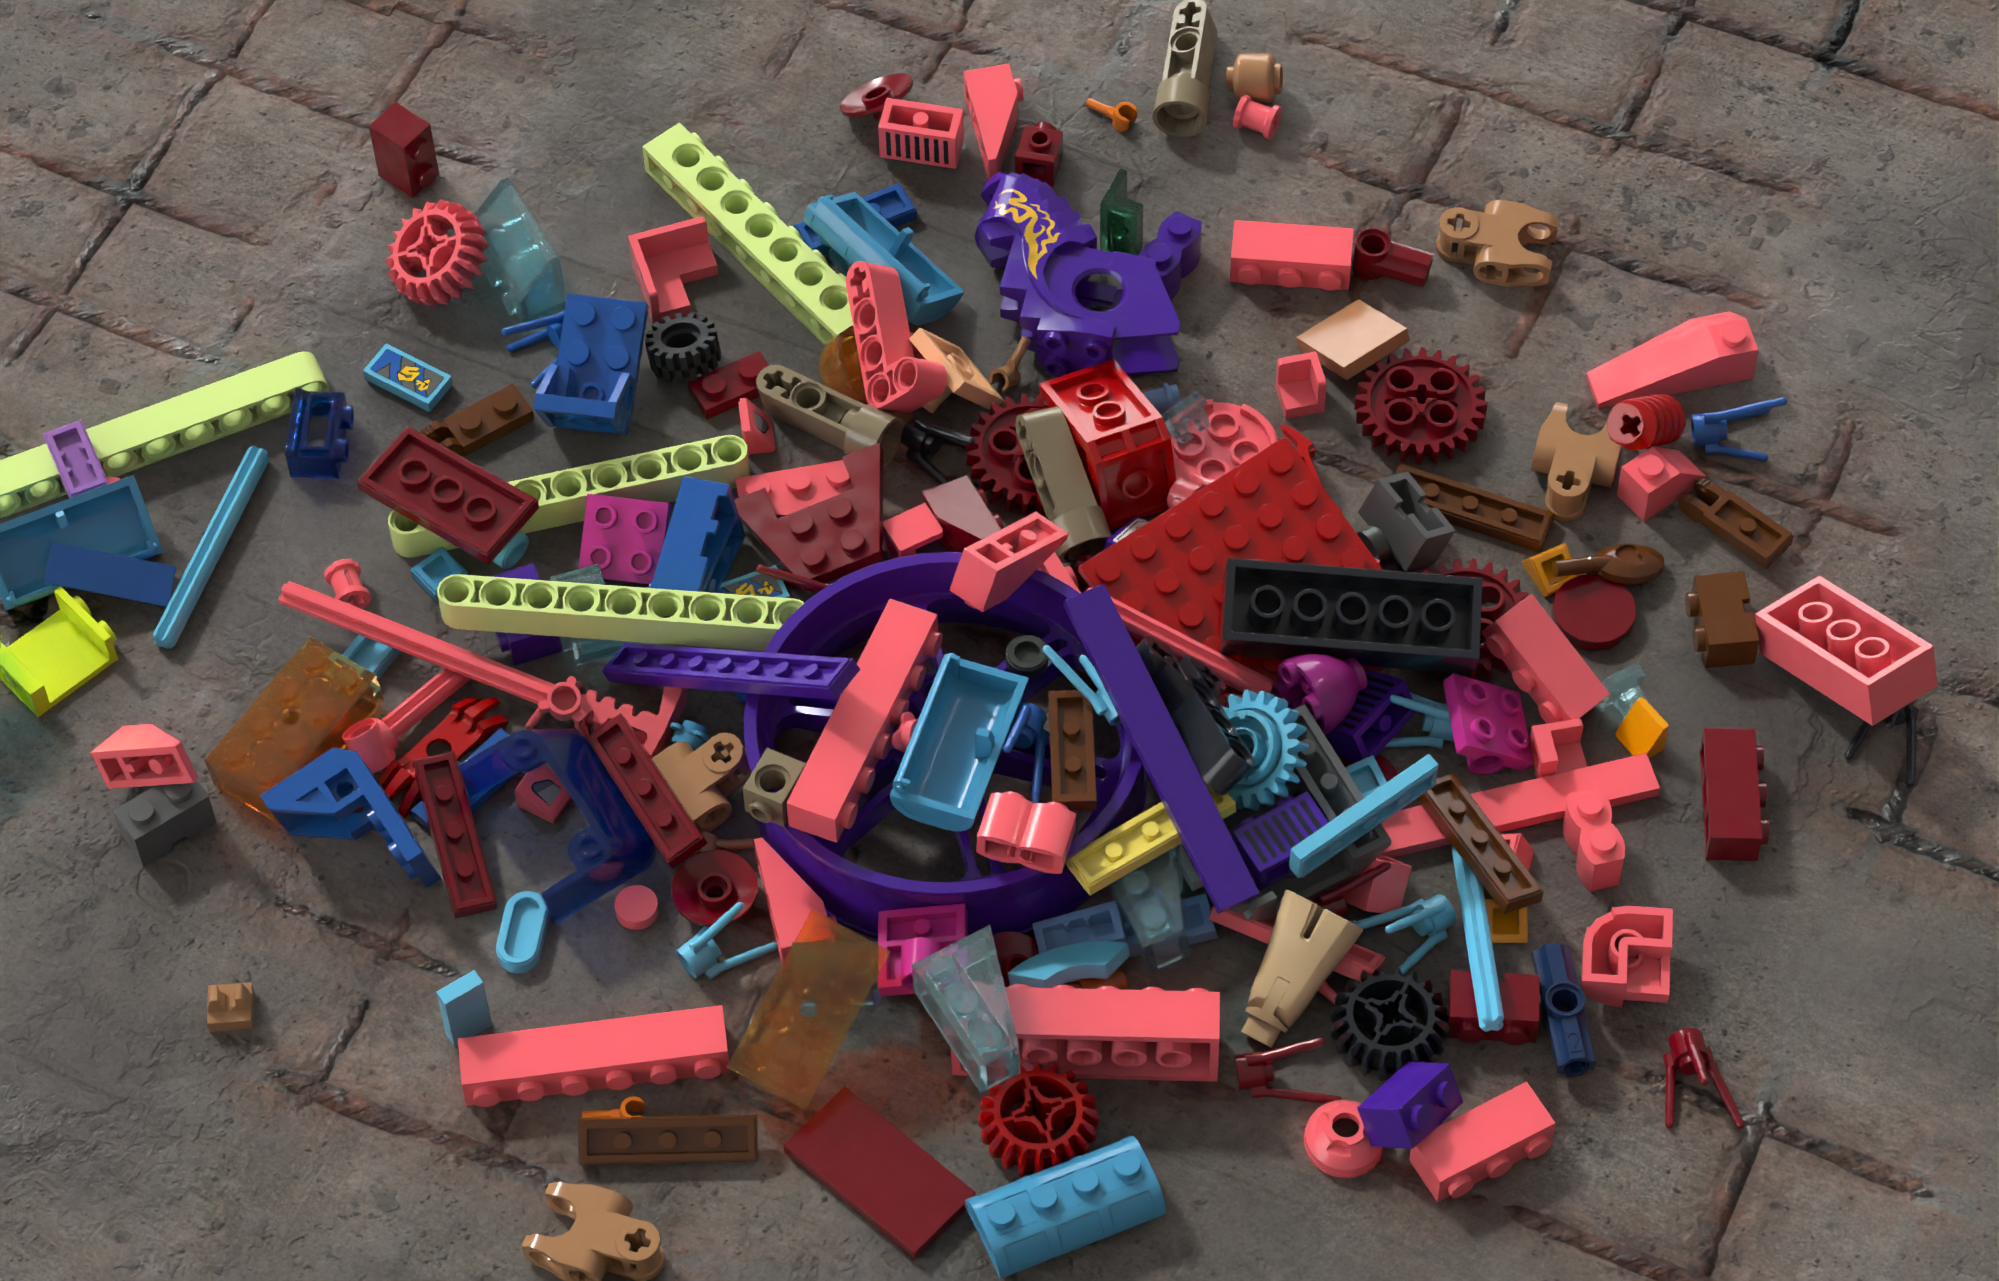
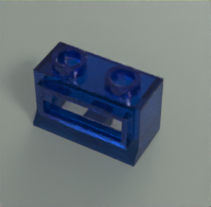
M295 387L285 448V457L290 477L339 479L341 462L347 463L349 457L348 438H345L346 430H352L354 425L353 405H347L344 392H313ZM312 417H329L325 446H307Z

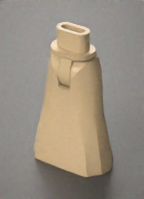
M1286 889L1277 912L1264 958L1250 991L1248 1006L1250 1007L1245 1009V1012L1250 1015L1241 1032L1272 1048L1280 1031L1286 1033L1288 1028L1285 1026L1290 1028L1300 1017L1323 982L1356 942L1363 929Z

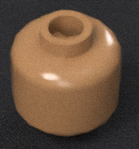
M1241 53L1237 56L1234 67H1227L1226 88L1227 90H1234V96L1238 102L1246 94L1251 96L1254 102L1269 104L1273 102L1276 94H1282L1283 65L1282 63H1277L1275 57L1270 53Z

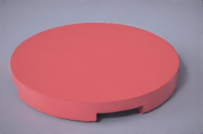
M1213 399L1201 400L1179 409L1165 422L1172 442L1176 480L1184 478L1190 481L1194 473L1205 478L1218 479L1278 441L1276 432L1270 422L1261 413L1246 404L1238 406L1230 403L1213 402Z

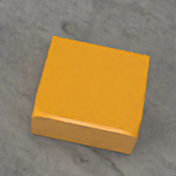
M1566 543L1521 561L1525 571L1543 597L1556 593L1566 581L1578 576H1553L1551 569L1553 561L1572 559Z
M1641 697L1636 700L1618 727L1616 738L1632 756L1647 753L1648 758H1651L1665 749L1669 724L1646 699Z
M1485 899L1492 943H1528L1527 907L1504 914L1493 899Z

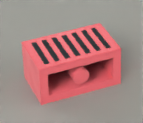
M886 98L878 126L880 157L956 169L964 142L963 109Z

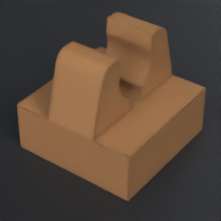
M252 982L208 985L207 1025L210 1032L254 1029V988Z

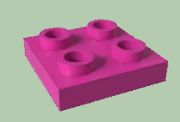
M587 493L577 576L650 585L653 581L669 527L671 504Z
M1454 673L1443 681L1456 753L1466 756L1468 769L1472 773L1488 775L1496 773L1504 767L1524 772L1534 764L1520 692Z
M965 903L878 911V990L881 997L952 990V986L968 984V911Z

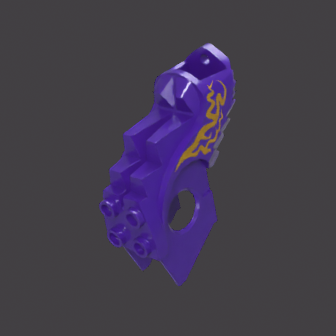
M998 172L984 184L981 197L989 207L986 214L978 222L975 241L991 268H1005L1000 284V295L1004 296L1000 317L1020 323V327L1023 328L1020 340L1022 336L1031 339L1027 349L1037 352V364L1042 365L1044 371L1054 377H1061L1112 359L1119 364L1128 376L1177 372L1180 360L1170 336L1179 334L1181 323L1156 268L1157 259L1117 251L1098 250L1097 236L1090 224L1083 225L1078 211H1072L1065 197H1057L1053 189L1046 182L1042 183L1037 178L1033 179L1024 173L1019 175L1013 172L1010 174ZM1092 274H1107L1117 279L1121 283L1123 290L1118 289L1116 286L1087 280ZM1107 305L1112 307V309L1101 312L1091 311L1085 307ZM1113 340H1121L1113 346Z

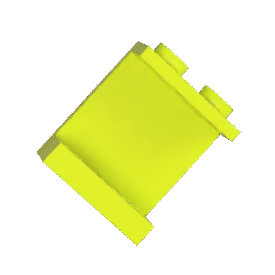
M61 586L54 591L60 608L59 611L10 646L6 647L0 641V680L37 717H40L118 660L113 644L117 638L112 629L103 620L97 623L91 617V611L86 603L77 595L72 598Z

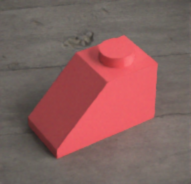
M1652 446L1621 467L1617 496L1645 522L1677 501L1683 494L1692 491L1695 483L1703 477L1705 479L1707 476L1680 450Z

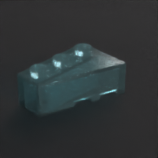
M1180 844L1108 885L1150 972L1191 955Z
M990 925L912 964L915 994L980 1093L1020 1073L1019 1044Z

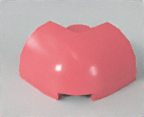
M1641 906L1612 907L1611 912L1597 918L1590 927H1587L1582 953L1583 993L1591 1000L1622 1008L1623 1000L1668 1003L1670 995L1673 909Z

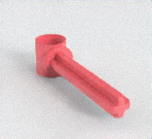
M444 668L382 720L366 718L358 721L343 733L342 738L349 750L357 751L372 773L378 772L395 759L396 753L394 750L398 747L397 739L471 678Z

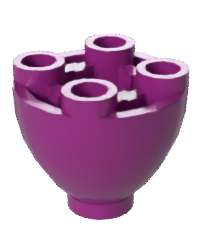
M1303 654L1285 659L1278 665V682L1272 685L1271 691L1274 697L1288 701L1287 708L1295 709L1305 704L1323 734L1326 735L1337 727L1349 714L1356 702L1359 691L1367 687V678L1364 669L1355 658L1342 660L1325 654Z

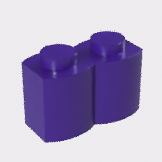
M1179 211L1170 214L1161 223L1157 238L1149 242L1139 254L1142 257L1157 259L1156 268L1170 300L1179 291L1181 278L1189 275L1196 268L1201 256L1202 222Z

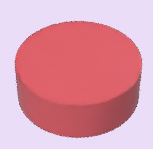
M642 885L626 887L619 892L615 899L614 906L617 920L625 928L631 930L645 929L651 926L658 917V900L655 893L648 887Z

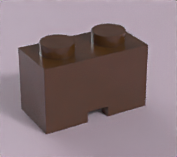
M1744 571L1695 575L1692 592H1688L1685 595L1687 616L1689 618L1694 617L1696 627H1693L1692 633L1695 652H1702L1705 668L1755 664L1760 640L1754 613H1745L1744 604L1750 603V595Z

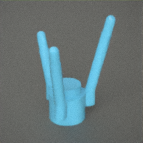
M1045 645L1043 647V652L1092 704L1098 716L1104 714L1112 726L1122 723L1094 666L1087 656L1081 655L1079 661L1097 687L1096 694L1050 646Z
M1411 692L1413 700L1397 695L1390 696V702L1424 714L1421 730L1429 732V736L1392 738L1384 748L1431 746L1442 749L1444 740L1454 742L1447 704L1434 702Z
M1436 894L1425 901L1419 899L1408 906L1365 918L1353 924L1366 929L1402 918L1386 926V933L1391 934L1412 925L1419 935L1429 936L1399 967L1402 972L1401 976H1403L1436 944L1447 939L1448 935L1445 929L1456 923L1454 908L1450 901L1442 894Z
M738 902L711 927L704 926L692 939L677 949L675 953L682 966L693 978L696 979L704 973L711 980L725 970L777 950L778 945L772 942L717 963L716 958L721 955V951L712 938L743 910L744 904Z

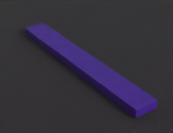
M1104 583L1065 600L1063 606L1217 913L1220 914L1257 897L1260 892Z
M626 642L606 664L602 672L609 682L836 700L860 671V668L853 658Z

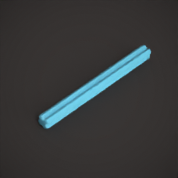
M255 446L247 449L152 634L154 643L157 646L171 649L178 641L269 462L268 452L265 449H259Z
M1452 845L1479 1027L1486 1032L1490 1030L1499 1031L1503 1027L1504 1014L1483 885Z

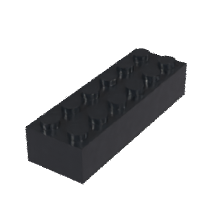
M1227 558L1223 574L1219 653L1231 656L1282 660L1303 654H1325L1342 660L1355 658L1361 666L1473 674L1480 654L1483 578Z

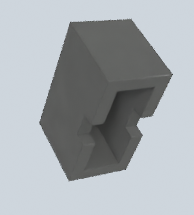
M1408 471L1378 479L1358 511L1368 526H1376L1383 532L1391 546L1394 559L1405 572L1435 564L1456 531L1437 507L1429 508L1423 501L1427 494Z
M198 781L187 784L154 786L113 810L121 838L143 867L171 851L172 844L185 837L189 840L217 823L210 798Z

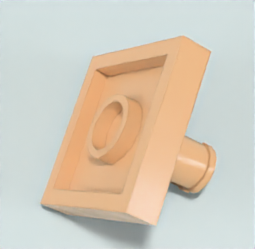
M919 328L909 338L926 360L941 363L947 371V384L944 392L938 398L922 406L928 412L934 413L952 392L990 410L993 402L1000 406L1004 401L959 346L922 328Z

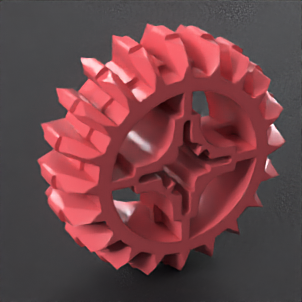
M440 199L437 204L426 201L423 210L413 208V217L410 220L401 218L404 226L400 231H392L396 240L395 243L386 246L392 255L385 260L391 269L388 276L395 283V287H397L400 293L415 303H424L427 306L435 307L438 303L449 305L451 297L462 299V290L465 287L474 289L471 281L474 276L483 275L479 266L489 261L483 251L490 246L484 238L487 231L480 224V220L477 219L475 214L461 204L450 203ZM454 229L456 235L449 237L448 230ZM426 270L427 277L421 278L419 271Z

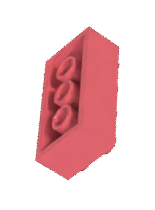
M1821 576L1814 578L1755 613L1760 640V654L1872 726L1937 687L1933 645Z

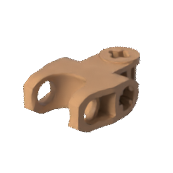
M1506 200L1489 202L1486 204L1484 212L1454 207L1446 210L1439 219L1440 234L1436 239V251L1446 261L1474 265L1473 273L1475 277L1488 284L1506 287L1542 286L1549 282L1552 261L1547 256L1528 251L1522 246L1527 244L1549 245L1556 242L1559 219L1548 212L1535 209L1524 203ZM1457 218L1463 219L1462 228H1456ZM1533 224H1541L1548 227L1549 229L1541 230L1530 226ZM1453 242L1458 243L1457 252L1451 251ZM1523 268H1535L1540 270L1541 272L1531 273L1525 271Z
M1556 402L1548 418L1541 426L1531 470L1549 474L1545 509L1555 513L1554 519L1572 521L1582 516L1592 484L1612 488L1618 469L1622 445L1610 439L1607 431V422L1601 431L1592 435H1582L1574 432L1566 422L1568 404Z
M719 733L711 737L695 751L690 743L680 741L667 747L652 758L700 832H711L730 816L732 806L726 797L745 785L751 775L746 748L741 740L731 733ZM720 745H722L725 748L721 752L717 749V747ZM737 769L742 772L738 776L734 773Z
M549 1183L544 1194L547 1198V1206L559 1214L574 1219L575 1223L569 1231L556 1237L539 1234L526 1235L521 1246L525 1259L553 1273L563 1281H602L606 1271L636 1281H646L657 1276L663 1269L665 1262L659 1231L656 1227L647 1221L629 1217L633 1204L626 1196L592 1184Z

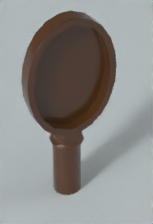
M1624 543L1601 549L1597 552L1596 556L1590 557L1586 555L1581 558L1555 560L1552 562L1551 569L1554 577L1597 574L1601 578L1615 583L1640 584L1654 580L1661 575L1664 567V557L1657 550L1648 546Z

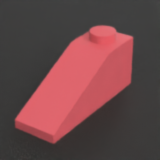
M1009 63L964 71V97L988 180L1001 171L1018 119V101L1024 100L1020 78L1013 79Z
M1034 512L964 548L950 591L962 598L968 606L984 612L1010 597L1067 540L1069 533L1039 513Z
M153 724L122 726L90 752L108 789L194 783L199 779L181 742Z
M763 838L754 839L756 863L783 970L806 966L802 964L801 945H806L808 965L813 964L812 945H817L819 963L824 962L823 945H828L829 960H833V942L840 941L835 915L827 917L823 900Z

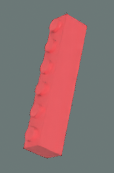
M889 599L857 662L860 671L842 692L786 803L789 827L836 843L844 828L850 829L858 812L857 802L861 794H868L875 778L874 767L878 759L884 760L887 757L892 744L891 733L896 724H901V714L908 712V699L912 691L920 690L926 674L925 665L929 657L935 658L941 647L943 634L938 632L937 614Z
M722 1005L458 1038L461 1084L466 1106L490 1107L502 1101L518 1099L536 1101L543 1096L557 1094L577 1096L589 1090L605 1088L624 1090L636 1084L653 1082L664 1085L672 1083L676 1079L691 1077L711 1079L723 1073H731Z

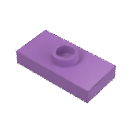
M82 419L42 433L68 498L109 484Z

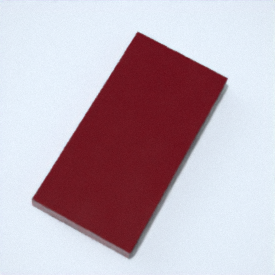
M409 426L399 434L357 480L358 490L488 565L539 509L536 498Z
M845 1086L783 1145L785 1154L914 1260L966 1210L965 1199L976 1195L974 1190Z

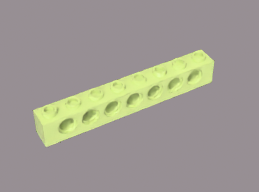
M678 123L642 146L645 171L693 218L703 216L707 223L708 233L840 361L857 350L846 288V276L841 273L837 274L828 266L825 257L818 250H812L803 242L800 233L793 226L788 227L779 219L777 212L768 202L763 203L754 195L747 181L744 179L739 180L730 172L723 158L714 156L706 149L699 135L694 132L690 133L683 125Z

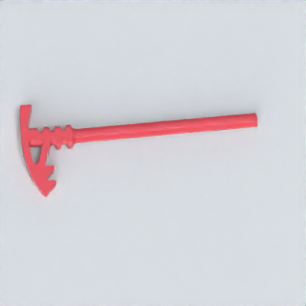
M288 581L287 584L284 583L282 586V594L278 599L279 604L532 703L538 704L541 700H546L550 688L555 685L294 582ZM664 686L659 714L656 715L648 711H642L637 716H635L633 705L623 704L617 709L615 698L605 697L599 702L598 692L591 689L586 694H581L582 705L580 712L583 714L587 729L593 726V732L621 713L653 758L664 750L674 731L670 728L672 722L677 723L687 700V688ZM592 763L590 765L591 774L596 789L592 790L584 786L579 788L580 798L589 820H594L625 799L604 766Z

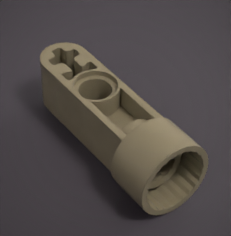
M1184 0L1177 5L1173 13L1162 82L1157 88L1152 116L1156 127L1171 136H1195L1201 133L1207 124L1211 99L1209 83L1218 31L1204 0Z
M770 365L758 374L756 385L763 408L767 414L844 450L846 455L880 442L884 451L883 468L891 462L897 453L904 429L902 418L885 410L876 409L870 404L865 405L781 365Z
M1055 406L1018 415L1016 417L1017 437L1046 517L1049 521L1069 533L1067 540L1056 550L1058 558L1062 563L1077 562L1082 552L1093 555L1099 554L1104 550L1106 541L1112 534L1102 508L1097 505L1063 411L1060 407Z

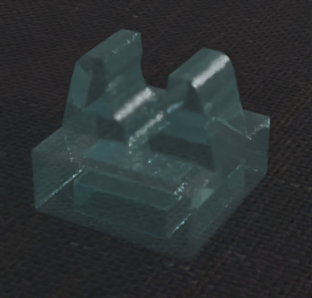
M1199 390L1184 397L1161 414L1168 432L1183 444L1194 438L1188 430V422H1192L1199 432L1210 426L1203 407L1207 402Z
M1638 662L1602 680L1601 683L1610 693L1599 702L1602 709L1613 704L1625 718L1636 700L1641 697L1645 699L1640 686L1646 674Z

